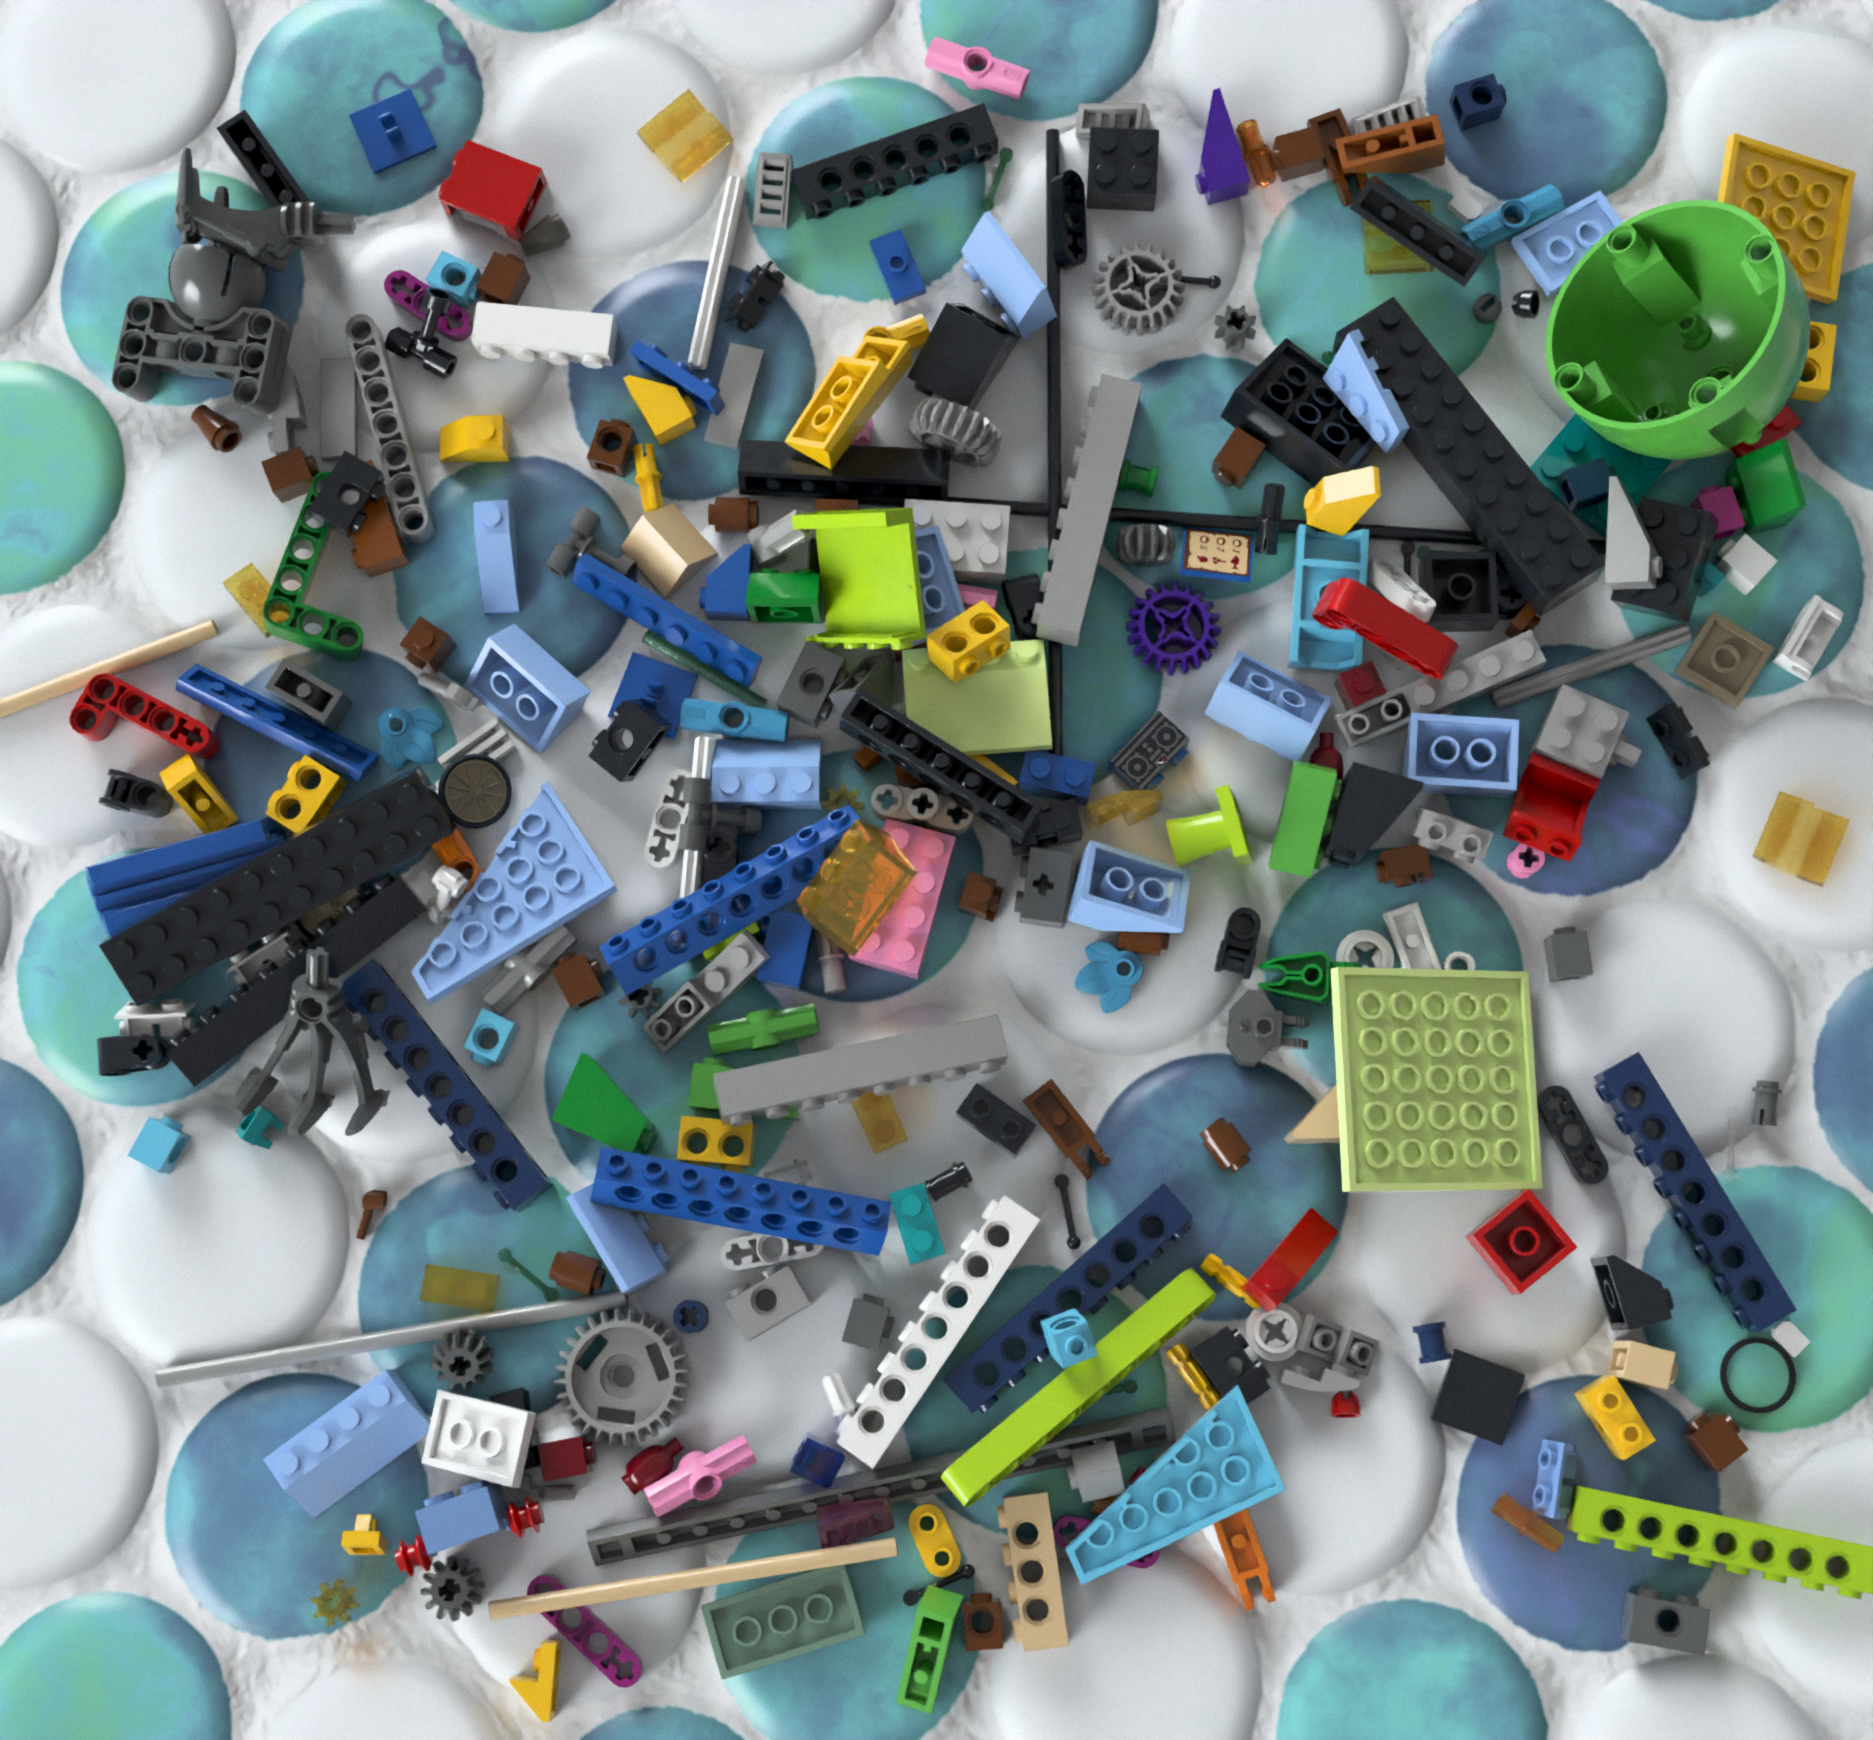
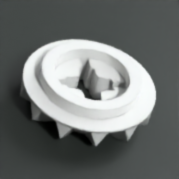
M1358 930L1350 933L1341 941L1336 951V962H1356L1359 957L1353 947L1363 954L1367 951L1370 952L1374 948L1376 951L1370 959V962L1373 964L1372 967L1393 968L1394 954L1391 945L1382 935L1371 930ZM1367 965L1362 966V968H1369Z
M1281 1302L1268 1313L1260 1306L1251 1312L1245 1325L1246 1340L1258 1356L1269 1361H1282L1290 1358L1298 1351L1295 1349V1345L1303 1321L1298 1312L1288 1304ZM1284 1318L1285 1322L1282 1324L1283 1327L1280 1331L1287 1342L1285 1343L1283 1340L1273 1338L1265 1344L1264 1341L1267 1339L1266 1336L1269 1331L1265 1328L1266 1325L1262 1321L1264 1320L1275 1325Z

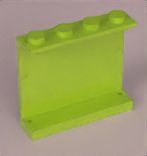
M912 508L832 510L791 515L793 530L815 529L827 632L808 636L806 641L821 642L822 648L839 647L844 643L845 649L864 647L865 643H867V649L886 648L891 644L892 650H900L913 647L912 641L927 638Z

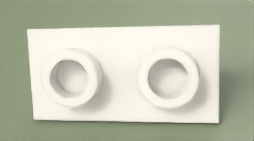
M173 998L164 1000L161 1004L148 1005L146 1002L137 1007L134 1001H130L114 1016V1020L124 1019L119 1024L121 1035L146 1034L154 1037L156 1035L154 1024H159L161 1036H172L182 1027H186L189 1030L195 1025L194 1018H188V1014L196 1006V1003H183V999Z

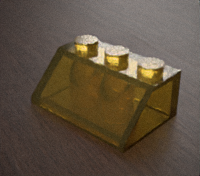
M856 819L849 830L845 832L830 856L823 862L808 886L803 889L795 903L813 927L849 955L855 956L917 872L888 832Z

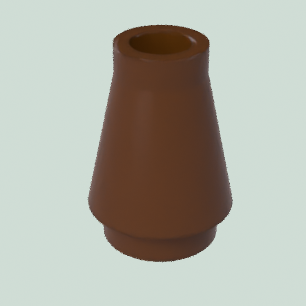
M200 405L193 411L192 421L197 424L213 449L226 453L232 451L240 443L242 433L237 423L211 410L206 405Z

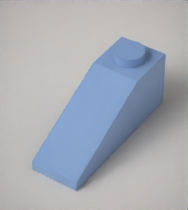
M509 500L473 502L475 543L485 615L520 612L515 511Z

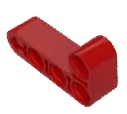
M1340 578L1328 583L1312 613V617L1318 623L1334 630L1347 627L1419 672L1434 679H1443L1459 648L1458 644L1448 636L1363 584L1349 578Z
M99 673L89 681L69 717L72 729L93 742L102 741L107 738L120 717L199 759L212 757L219 748L217 734L202 722L108 673ZM114 686L113 695L103 699V693L106 688ZM144 701L143 711L133 715L134 706ZM96 716L95 725L86 730V721L90 717ZM174 717V726L168 731H163L164 722L168 718ZM188 732L199 738H204L201 744L198 742L194 743L186 737Z

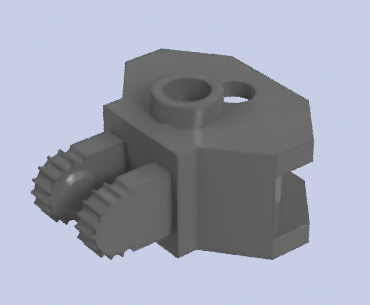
M1247 990L1229 1010L1226 1047L1239 1066L1254 1067L1268 1051H1277L1279 1048L1306 1050L1308 1049V1041L1302 1038H1283L1281 1033L1282 1026H1291L1293 1028L1309 1027L1310 1018L1283 1015V1011L1275 1010L1263 991ZM1239 1024H1246L1249 1031L1242 1032L1239 1029Z

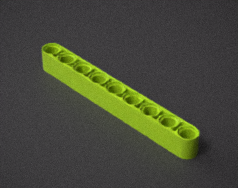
M1192 1267L1183 1271L1095 1344L1098 1356L1066 1368L952 1463L941 1475L943 1482L965 1508L977 1502L1213 1303L1217 1295Z

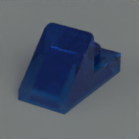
M807 1432L790 1463V1472L822 1487L829 1488L845 1460V1455L822 1443L820 1438Z

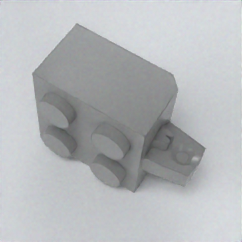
M1563 684L1551 700L1527 757L1530 758L1532 753H1535L1600 779L1603 777L1607 765L1614 767L1616 762H1619L1626 766L1634 767L1642 750L1626 743L1627 736L1621 734L1630 712Z

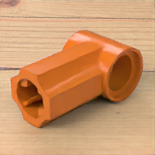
M456 826L453 834L432 845L442 865L454 868L461 874L464 870L473 868V875L468 880V885L463 893L469 892L473 888L480 872L484 873L485 871L478 864L458 827Z

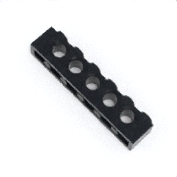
M982 103L792 169L793 185L806 220L812 218L823 219L830 216L833 211L846 206L848 208L860 206L866 199L878 195L880 197L889 196L895 193L898 188L910 184L913 186L921 185L928 181L930 177L941 173L946 175L955 173L962 166L973 162L984 163L998 154V138L985 104ZM957 139H964L968 143L964 146H956L952 142ZM925 150H932L936 153L932 157L921 155ZM894 161L904 163L902 167L896 169L888 166ZM862 172H868L872 174V176L866 180H861L856 177L858 174ZM831 183L840 185L834 191L824 189L826 185Z
M861 688L858 689L840 716L839 729L1020 844H1022L1041 815L1044 805L1042 802Z

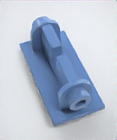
M1543 1439L1541 1451L1538 1455L1539 1468L1536 1487L1532 1496V1514L1566 1520V1514L1571 1513L1570 1508L1574 1487L1562 1485L1563 1477L1575 1480L1579 1453H1575L1576 1445Z

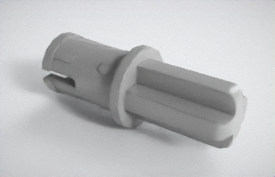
M833 922L820 923L814 927L819 958L816 959V962L821 964L825 994L831 995L845 992L848 989L841 961L845 958L844 954H840L835 924Z

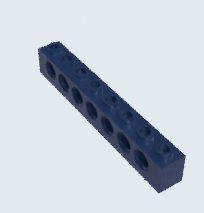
M371 959L343 981L342 991L345 994L343 1002L345 1006L349 1008L352 1014L359 1012L361 1015L366 1016L369 1022L367 1034L374 1042L380 1039L388 1050L384 1055L396 1070L402 1067L410 1077L405 1081L408 1087L418 1098L424 1095L431 1104L427 1109L430 1115L440 1126L446 1123L453 1132L449 1137L451 1142L462 1154L467 1151L475 1162L471 1165L472 1169L483 1182L488 1179L497 1189L493 1195L505 1210L511 1207L513 1211L521 1212L554 1185L381 963ZM383 995L386 1000L384 1009L379 1013H373L371 1002L375 997ZM405 1023L407 1026L406 1036L400 1041H395L392 1037L394 1027L397 1024ZM426 1050L429 1054L428 1064L421 1069H416L414 1066L415 1055L420 1051ZM448 1078L451 1082L449 1093L443 1097H438L435 1091L436 1084L439 1080ZM464 1106H470L473 1111L471 1121L468 1124L460 1125L457 1120L458 1111ZM486 1134H492L495 1139L494 1148L488 1153H482L479 1149L480 1139ZM508 1162H514L517 1167V1174L513 1180L505 1182L501 1177V1168Z
M1637 1052L1594 1076L1597 1082L1595 1090L1605 1104L1610 1103L1615 1111L1614 1121L1623 1135L1630 1136L1636 1146L1633 1152L1637 1160L1643 1167L1648 1166L1655 1177V1180L1652 1182L1657 1193L1662 1199H1668L1675 1210L1672 1213L1674 1221L1683 1232L1687 1231L1694 1241V1244H1692L1694 1254L1702 1264L1707 1263L1714 1274L1711 1277L1712 1283L1721 1296L1728 1297L1734 1307L1731 1313L1736 1323L1742 1329L1746 1328L1748 1332H1760L1796 1311L1797 1309L1641 1054ZM1628 1088L1634 1089L1636 1092L1639 1091L1641 1094V1103L1637 1107L1630 1106L1625 1100V1092ZM1647 1120L1654 1121L1659 1128V1134L1656 1139L1649 1138L1644 1131V1125ZM1667 1152H1672L1678 1159V1167L1675 1171L1667 1169L1664 1164V1156ZM1688 1183L1693 1185L1698 1192L1697 1200L1694 1203L1688 1202L1683 1195L1684 1187ZM1706 1216L1713 1217L1717 1223V1231L1713 1236L1707 1234L1703 1228V1221ZM1727 1248L1732 1249L1737 1256V1262L1733 1268L1726 1266L1723 1261V1253ZM1747 1280L1753 1282L1757 1290L1755 1298L1751 1301L1743 1294V1285Z
M1163 1183L949 1373L943 1381L971 1413L977 1409L982 1414L999 1400L995 1393L1006 1384L1011 1389L1027 1375L1022 1369L1028 1363L1034 1360L1039 1364L1050 1355L1045 1336H1039L1033 1331L1032 1322L1036 1316L1045 1314L1052 1317L1065 1312L1066 1310L1060 1305V1296L1066 1290H1073L1079 1294L1081 1304L1077 1311L1081 1315L1088 1310L1094 1315L1109 1302L1105 1295L1116 1286L1121 1291L1137 1277L1132 1271L1139 1264L1144 1262L1149 1266L1164 1253L1160 1246L1171 1237L1176 1242L1191 1229L1187 1223L1193 1217L1191 1213ZM1153 1217L1161 1222L1162 1233L1159 1237L1149 1238L1144 1234L1142 1225L1145 1219ZM1123 1241L1131 1243L1135 1248V1257L1128 1263L1119 1261L1115 1255L1117 1244ZM1093 1266H1101L1108 1273V1281L1102 1287H1095L1088 1281L1087 1274ZM1019 1339L1025 1344L1026 1354L1021 1360L1012 1361L1006 1357L1004 1348L1009 1340ZM983 1364H992L998 1370V1379L992 1385H983L977 1379V1370Z

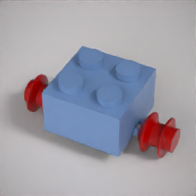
M486 1480L460 1487L461 1495L454 1497L453 1491L425 1499L423 1500L425 1508L415 1511L422 1536L416 1535L415 1544L409 1546L404 1540L399 1542V1549L395 1550L398 1568L401 1572L406 1571L410 1577L414 1576L415 1567L422 1566L425 1571H430L433 1557L437 1556V1552L505 1528L507 1531L512 1530L521 1539L524 1538L525 1529L532 1527L539 1533L540 1524L545 1523L542 1507L539 1501L533 1502L530 1496H527L524 1506L518 1507L514 1502H510L508 1508L505 1504L506 1500L501 1485L497 1483L490 1485L489 1481Z

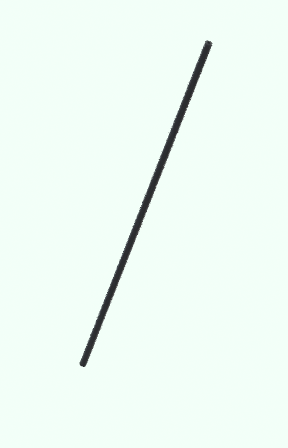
M948 497V502L1010 506V515L1048 517V503ZM858 501L859 505L901 508L905 506V503ZM1062 504V508L1067 509L1068 504ZM1113 507L1109 521L1248 531H1258L1260 522L1256 520L1257 517ZM1284 519V524H1280L1279 533L1296 534L1298 525H1307V520ZM1354 524L1347 532L1369 529V539L1484 546L1473 531ZM1307 525V526L1313 528V529L1316 530V531H1319V532H1327V531H1324V530L1315 528V527H1313V526ZM1587 539L1598 554H1606L1607 540Z

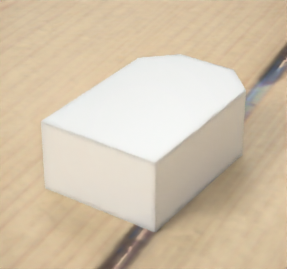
M1463 189L1447 205V209L1465 224L1477 220L1482 213L1481 204Z
M1779 1321L1771 1329L1772 1338L1791 1357H1796L1810 1343L1792 1322Z

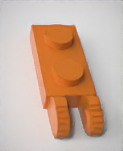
M1247 1508L1212 1524L1232 1582L1237 1585L1245 1610L1248 1611L1254 1608V1600L1251 1592L1248 1591L1245 1580L1255 1576L1259 1578L1264 1599L1268 1603L1276 1601L1267 1574L1269 1569Z

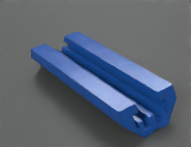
M265 817L86 866L87 883L100 921L107 935H112L288 837L286 831L271 818Z

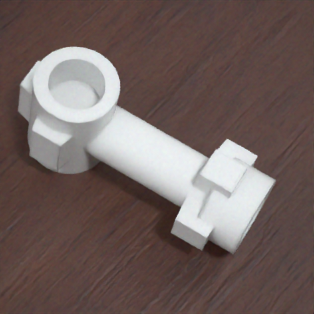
M442 865L432 879V883L436 885L439 893L437 897L433 896L427 904L430 907L428 912L429 918L439 924L451 919L450 915L454 911L451 907L452 897L458 898L468 885V880L464 878L463 874L446 865Z

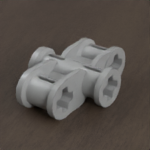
M882 784L873 791L871 796V810L882 821H886L888 818L941 833L961 835L970 829L974 814L942 794H935L928 788L914 790L893 784ZM885 795L892 796V802L894 803L890 805L889 810L882 809V803L880 802L884 800ZM920 805L926 806L925 814L918 813ZM955 809H959L962 811L961 816L967 819H961L959 824L952 823L953 818L949 815H953Z

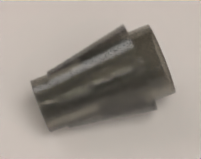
M559 213L553 216L548 214L520 237L518 242L525 255L530 257L533 254L536 255L566 245L565 241L571 238V234Z

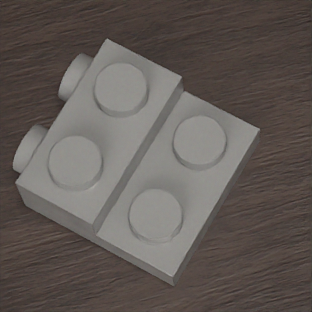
M1419 805L1415 816L1417 821L1412 832L1415 837L1420 838L1418 845L1434 851H1439L1440 845L1454 850L1452 857L1472 864L1475 858L1485 859L1494 834L1492 831Z

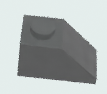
M891 653L864 658L829 694L839 716H841L859 688L892 708L894 657Z

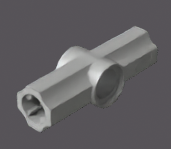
M561 925L509 957L504 964L505 968L482 988L478 994L493 1010L502 1016L524 993L538 987L550 975L552 966L578 940Z

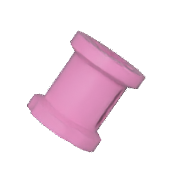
M1520 843L1508 855L1506 860L1507 869L1511 871L1514 877L1527 879L1544 865L1545 853ZM1524 853L1527 854V860L1533 862L1528 867L1524 866V860L1519 859Z

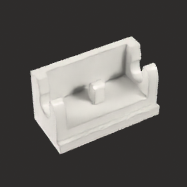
M1816 594L1805 603L1772 660V663L1804 681H1807L1811 676L1814 667L1844 616L1840 609L1822 600V597Z

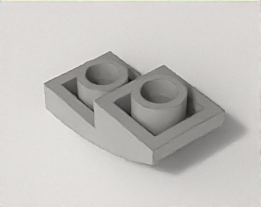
M1306 1314L1295 1349L1368 1376L1380 1341L1317 1316Z
M1333 1363L1331 1370L1321 1367L1317 1380L1312 1379L1313 1371L1293 1364L1291 1371L1281 1369L1277 1383L1304 1390L1338 1392L1359 1388L1361 1381L1352 1378L1353 1370Z

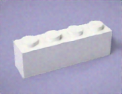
M477 302L471 341L477 353L490 359H499L502 355L512 356L523 362L544 359L555 365H568L569 362L582 363L588 368L599 369L603 365L613 366L618 326L613 314Z

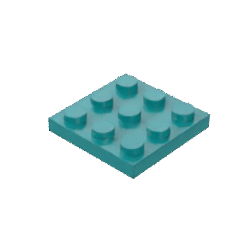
M1575 413L1530 469L1552 497L1568 510L1556 483L1566 469L1604 456L1607 465L1613 467L1617 477L1625 484L1634 505H1636L1673 460L1645 456L1622 448L1605 439ZM1608 500L1572 513L1607 540Z

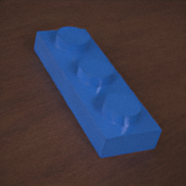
M637 340L630 348L629 352L637 366L667 385L676 387L684 396L688 395L692 401L718 416L725 407L719 395L721 390L714 382L707 378H703L701 381L693 376V371L681 361L671 362L667 359V355L656 345L650 344L648 347Z

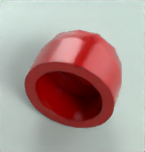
M1342 1391L1335 1393L1331 1400V1416L1336 1418L1360 1417L1361 1404L1357 1395L1352 1391H1348V1398L1343 1399Z

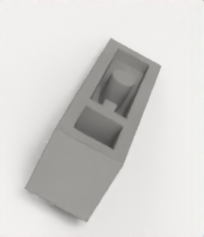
M1610 476L1605 583L1613 590L1654 589L1657 585V578L1662 577V557L1658 556V552L1625 484L1617 476Z

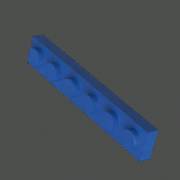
M584 553L577 560L572 580L574 586L743 686L749 688L754 683L763 657L587 553Z
M197 663L177 679L176 691L250 727L254 731L282 743L284 746L307 755L316 762L322 763L348 778L360 782L377 766L379 754Z

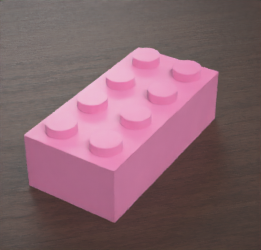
M886 819L848 952L851 962L919 980L956 848V836Z

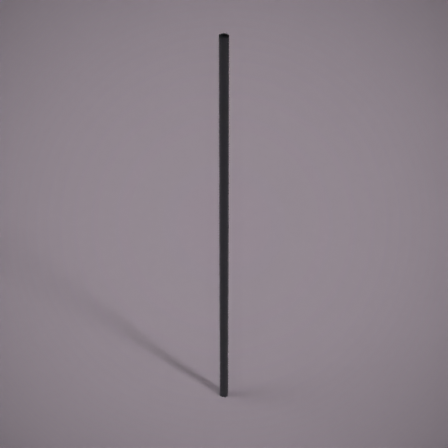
M1048 129L1046 131L1047 291L1057 314L1056 318L1047 323L1048 554L1052 539L1059 540L1061 530L1056 529L1060 508H1062L1060 266L1056 263L1053 256L1050 192L1051 180L1060 174L1058 129ZM1048 560L1049 572H1051L1053 565V561ZM1048 640L1049 709L1052 734V749H1049V753L1063 756L1062 643Z

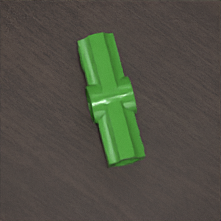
M814 1003L778 1011L775 1008L758 1010L745 1014L744 1018L708 1025L709 1040L714 1056L747 1049L752 1051L766 1050L781 1046L786 1041L820 1035Z

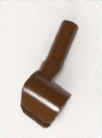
M372 1190L363 1196L362 1207L364 1211L356 1238L365 1239L371 1218L373 1217V1210H385L387 1204L386 1191Z

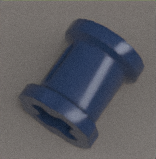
M682 1301L674 1310L673 1321L675 1326L684 1333H698L705 1329L709 1323V1311L699 1301ZM697 1308L699 1311L696 1315V1318L699 1320L698 1324L689 1323L685 1325L684 1321L687 1318L683 1313L685 1309L695 1310Z
M1445 1321L1412 1327L1413 1333L1418 1335L1422 1356L1418 1358L1419 1364L1452 1359V1353L1447 1351L1443 1329L1446 1327Z

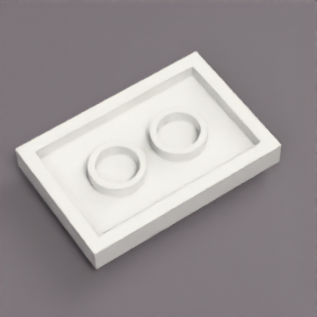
M437 1390L421 1463L511 1488H520L536 1413L448 1390Z

